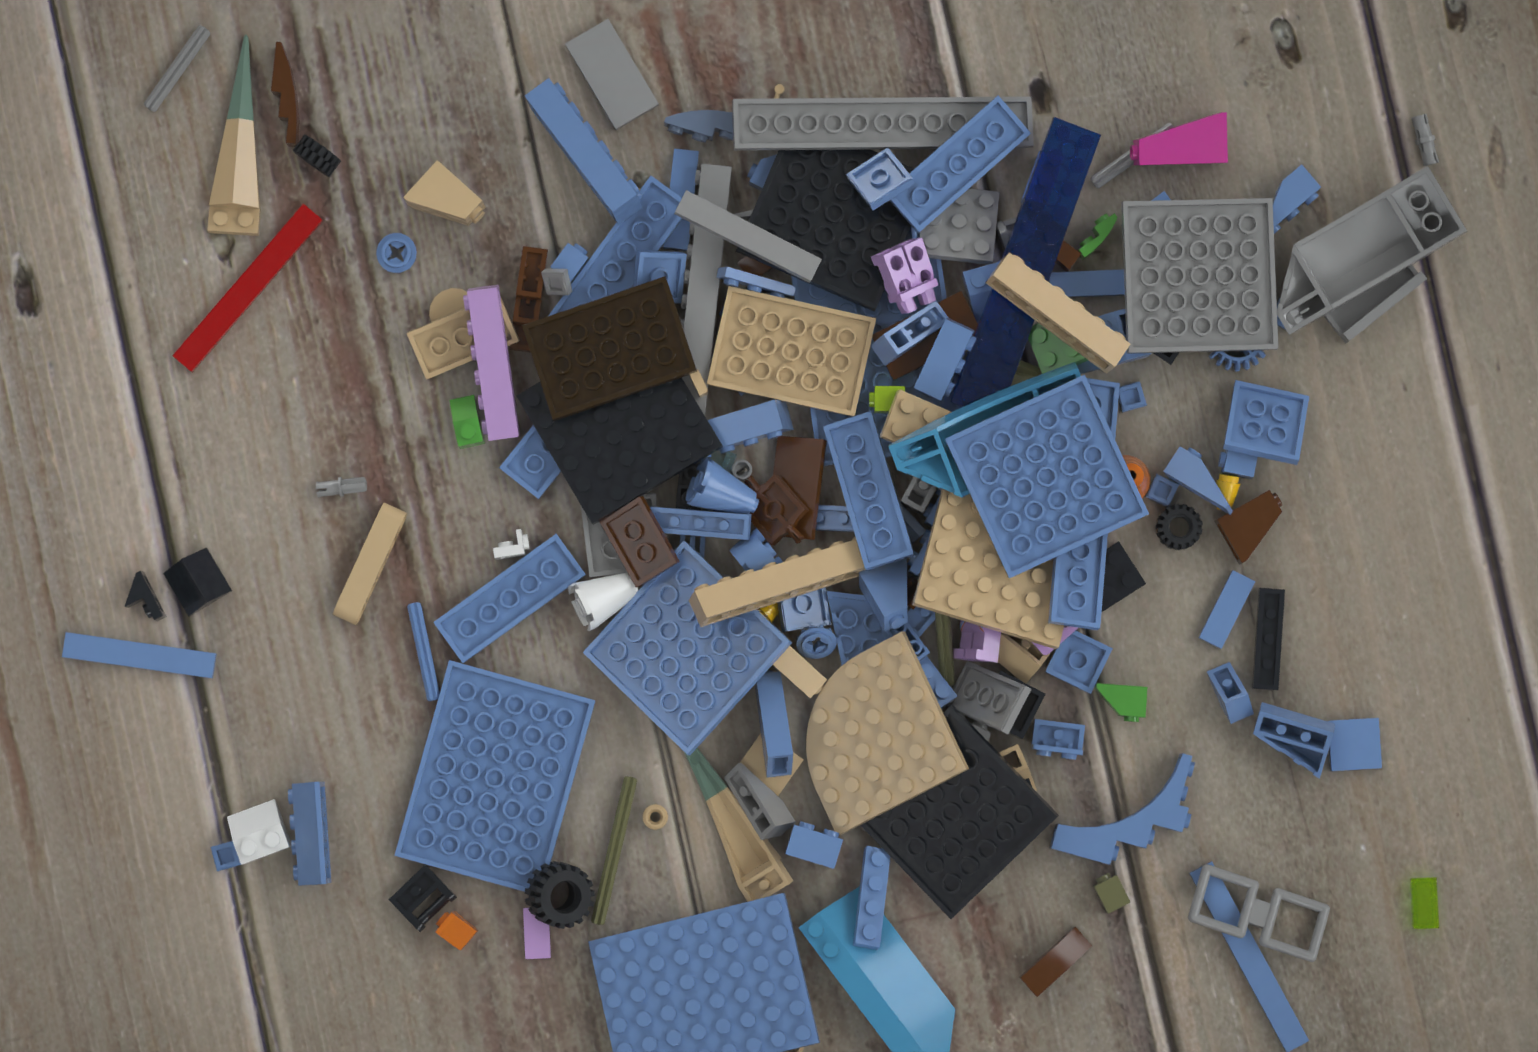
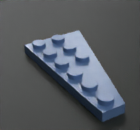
M826 591L842 666L856 655L883 642L884 638L880 629L881 624L864 595Z

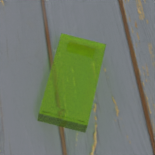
M1437 877L1410 878L1412 928H1439Z

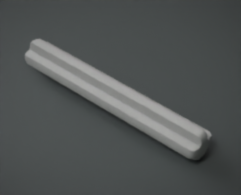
M201 25L197 27L144 102L145 107L153 112L157 111L210 36L208 29Z
M1167 123L1154 133L1172 128L1174 126L1171 123ZM1130 150L1091 177V182L1097 189L1134 164V160L1130 159Z

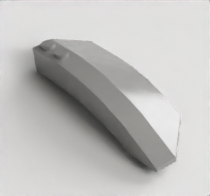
M1426 166L1365 204L1293 245L1289 267L1277 308V316L1289 335L1362 295L1468 232L1430 168Z

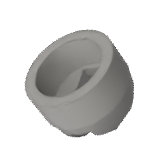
M738 460L733 464L732 475L737 479L745 481L751 476L752 466L748 461ZM745 468L748 470L739 476L736 474Z

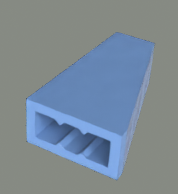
M767 670L755 684L766 778L792 775L793 749L781 672Z

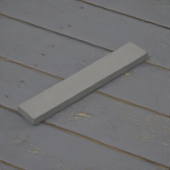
M687 190L674 213L808 283L811 282L822 260Z

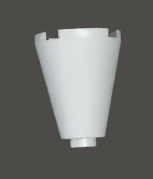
M628 572L573 583L568 586L569 595L574 593L575 600L571 602L583 626L588 625L587 630L591 631L623 608L639 591L641 586L636 588Z

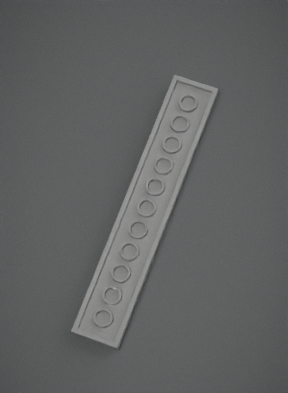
M995 97L733 99L734 151L886 149L887 147L889 149H937ZM1000 97L1031 133L1015 148H1032L1034 145L1031 97Z

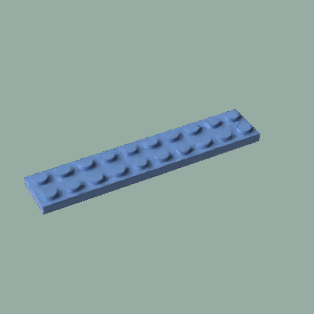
M1086 378L1115 439L1120 383ZM1108 533L1053 559L1048 623L1092 630L1100 629Z

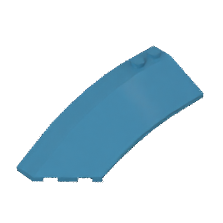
M860 886L818 912L799 927L800 931L892 1052H950L956 1009L885 915L883 916L881 942L878 950L853 946Z

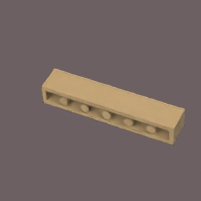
M1008 253L986 281V284L1106 374L1115 368L1131 345L1121 333L1110 329L1101 318L1090 314L1080 302L1070 299L1060 287L1050 284L1040 272L1030 269L1016 255Z

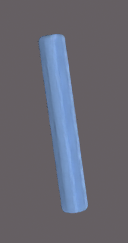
M419 602L410 603L407 608L426 698L428 701L438 700L440 691L422 606Z

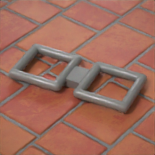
M1209 864L1202 866L1188 914L1190 922L1237 938L1245 936L1249 924L1262 929L1259 939L1260 945L1309 962L1316 961L1330 912L1329 905L1280 888L1273 890L1270 903L1256 899L1259 888L1258 881ZM1210 876L1248 888L1237 927L1199 914ZM1281 900L1319 912L1308 950L1271 938Z

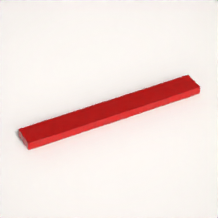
M302 204L172 356L193 373L323 220L305 204Z

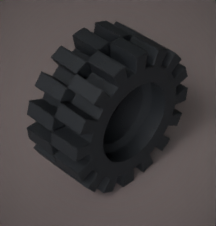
M305 134L293 149L295 154L328 177L332 175L341 162L331 151Z
M1174 504L1161 512L1157 518L1156 534L1163 545L1165 544L1170 549L1181 550L1191 547L1199 540L1203 530V523L1200 520L1199 513H1196L1194 508L1188 507L1186 504ZM1181 517L1188 522L1189 530L1185 536L1177 537L1171 533L1169 526L1174 518Z

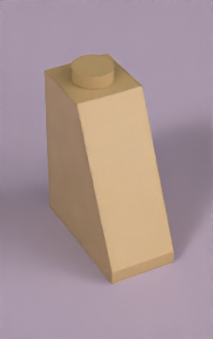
M791 646L773 664L809 698L818 694L827 681L819 671Z

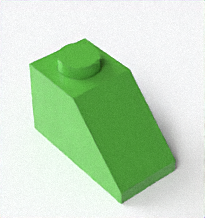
M470 395L451 399L450 407L458 447L464 449L485 444L475 396Z
M1095 684V690L1118 716H1124V721L1139 722V717H1146L1148 687Z

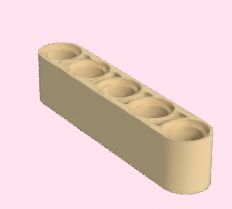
M385 502L383 503L333 612L334 616L354 625L358 624L405 522L407 512Z

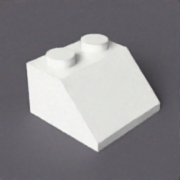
M275 799L227 817L232 841L241 865L291 847V841Z

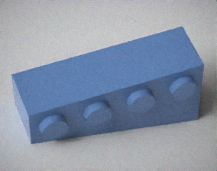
M775 399L708 420L723 445L721 449L717 450L721 454L734 451L735 446L744 444V447L759 443V439L766 437L768 440L782 436L784 432L794 430L787 403Z

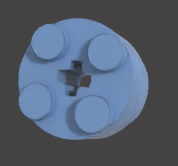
M757 528L750 532L749 540H740L729 550L745 571L750 569L754 571L761 570L771 562H776V564L783 563L779 556L775 559L773 558L777 553L768 542L762 544L766 539Z

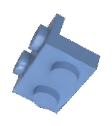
M1034 719L1031 749L1037 750L1036 755L1051 757L1052 752L1062 753L1061 758L1076 760L1077 755H1083L1085 725Z

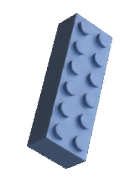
M548 78L525 95L532 112L618 225L643 208L640 199L643 197L639 193L640 190L632 179L626 180L628 177L617 160L611 161L613 157L602 140L597 142L599 139L595 135L594 129L588 121L583 123L584 119L573 102L568 104L569 100L566 97V93L558 82L553 84Z

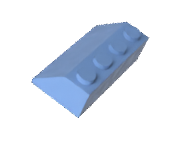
M325 782L292 784V789H288L289 804H293L294 814L290 815V828L295 830V840L291 841L292 855L297 856V865H293L294 881L298 880V886L332 883Z

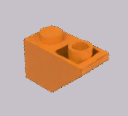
M453 911L451 914L446 912L436 923L439 928L435 932L461 951L478 930L459 913Z

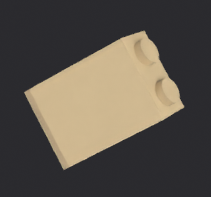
M438 160L403 197L407 205L413 209L467 226L472 222L476 224L485 214L483 210L486 207L483 201Z

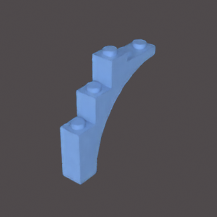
M1181 753L1174 771L1163 789L1147 805L1133 815L1114 823L1096 827H1073L1056 824L1050 848L1110 865L1111 860L1116 861L1119 852V846H1116L1117 841L1146 849L1147 844L1152 845L1155 836V830L1152 829L1153 825L1183 832V828H1188L1191 814L1188 813V807L1179 804L1180 800L1185 801L1188 792V787L1185 786L1187 776L1191 777L1194 770L1195 762H1191L1192 756Z

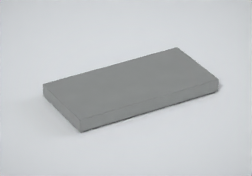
M609 19L565 43L615 130L659 106Z
M967 661L953 688L957 697L947 704L946 707L949 708L953 705L961 714L1008 735L1031 688Z

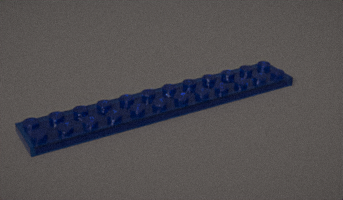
M1056 117L1052 118L1002 259L1008 253L1016 255L1024 261L1026 266L1040 272L1045 280L1049 281L1101 134ZM992 287L974 335L977 339L971 351H968L965 365L960 373L950 401L962 407L1011 386L1034 323L1033 318Z

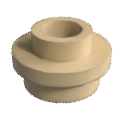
M653 804L644 810L643 822L648 828L657 830L666 825L668 813L664 807ZM653 812L660 814L658 822L651 820L650 816Z

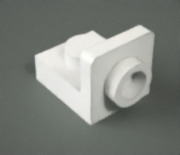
M516 529L518 544L514 545L513 541L498 543V547L493 548L494 558L499 560L526 556L525 549H530L528 535L523 534L521 529Z

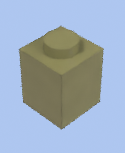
M1108 872L1095 879L1097 884L1092 887L1107 914L1130 903L1117 875L1111 876Z

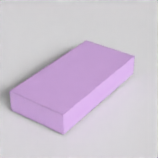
M523 908L525 959L551 958L550 925L537 920L535 915L529 912V908Z

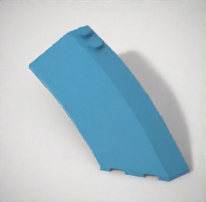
M1076 363L1067 364L977 400L893 442L888 447L897 470L913 475L938 488H943L961 498L970 494L945 439L1080 377L1081 375Z

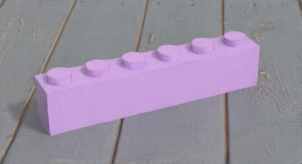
M499 285L469 288L467 295L463 296L465 311L470 310L471 320H467L469 336L473 335L475 345H471L472 360H477L478 370H474L476 385H481L482 395H478L479 409L484 410L485 420H481L483 435L488 434L489 441L519 437L520 429Z

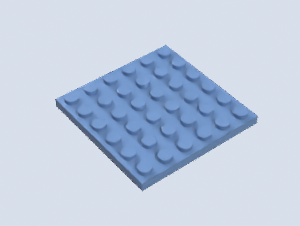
M1085 375L945 439L1008 578H1012L1149 515Z
M683 541L674 551L680 562L645 583L584 650L583 654L687 755H691L792 642L758 609L700 627L689 599L696 587L702 584H708L709 586L717 584L724 577L686 541Z

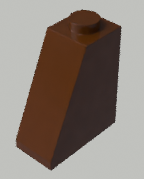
M1270 490L1234 509L1231 515L1227 513L1214 521L1238 564L1247 561L1282 513L1280 498L1276 493L1272 494Z

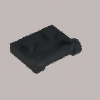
M425 864L388 900L421 932L426 928L425 924L449 901L453 902L457 896ZM438 888L442 895L417 918L412 912Z

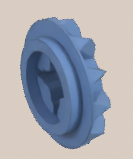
M392 233L385 236L379 242L376 255L379 264L385 270L392 273H402L410 269L416 261L417 249L414 242L408 236L401 233ZM390 245L397 250L405 247L401 252L403 262L396 257L390 259V256L393 254Z
M822 624L816 628L810 625L808 630L802 629L800 636H797L796 642L799 653L810 659H820L830 655L837 644L836 635L832 633L831 628L825 629ZM817 637H820V641H817V643L813 646L812 641H814Z

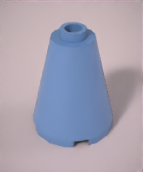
M706 457L700 462L697 470L700 472L696 478L692 476L687 489V504L722 512L743 514L755 512L759 503L755 491L712 459Z

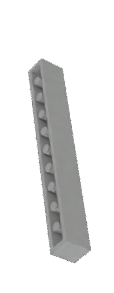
M702 164L701 170H696L695 185H699L697 196L727 211L732 167ZM690 222L689 234L694 235L693 245L688 244L687 259L691 260L690 269H685L684 284L689 285L688 294L682 295L681 309H686L685 319L680 320L696 368L699 370L708 389L707 380L711 367L720 278H716L718 268H721L724 239ZM690 376L682 377L705 415L707 395L699 397Z

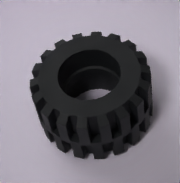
M553 861L550 862V865H541L542 870L536 869L532 873L534 878H529L527 881L530 887L525 888V894L529 895L525 902L526 905L531 906L528 909L529 912L535 915L537 920L564 929V927H574V922L580 924L583 921L582 916H588L590 913L588 907H593L594 901H591V897L595 896V891L590 889L593 886L592 881L587 879L588 875L580 871V868L564 862ZM565 881L569 888L568 898L561 907L554 909L550 900L551 892L558 883Z

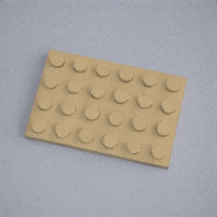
M728 286L707 385L854 417L876 318Z

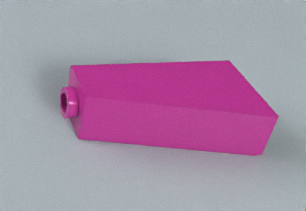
M1227 112L1215 113L1133 140V145L1130 146V159L1134 160V166L1228 163Z

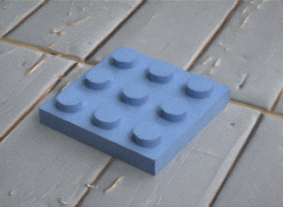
M1235 380L1223 449L1297 465L1300 458L1309 396Z

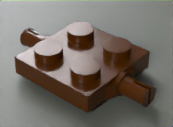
M774 474L762 485H759L753 476L748 477V480H745L744 483L757 493L756 498L759 499L755 512L749 513L751 514V522L771 545L775 546L788 534L796 544L802 542L801 540L804 539V536L796 526L809 511L808 508L779 475Z

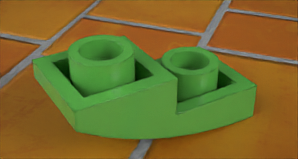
M1106 213L1095 221L1096 226L1092 229L1096 238L1094 239L1090 236L1079 244L1081 248L1078 252L1081 253L1080 258L1082 261L1091 255L1106 239L1117 220L1115 213L1110 217Z

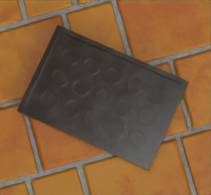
M666 276L522 325L553 421L697 372Z

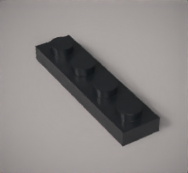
M1259 588L1252 689L1279 690L1285 589Z

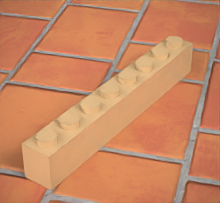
M855 536L851 541L845 543L837 541L830 545L829 548L823 550L815 548L809 551L807 555L801 557L793 555L783 563L776 564V562H771L761 570L754 571L750 569L744 571L739 577H724L717 584L710 586L702 584L694 589L689 602L700 627H704L859 577V572L866 569Z

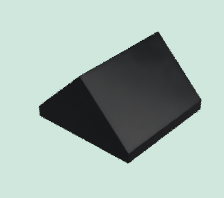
M207 548L182 558L163 573L188 617L232 592L231 587Z

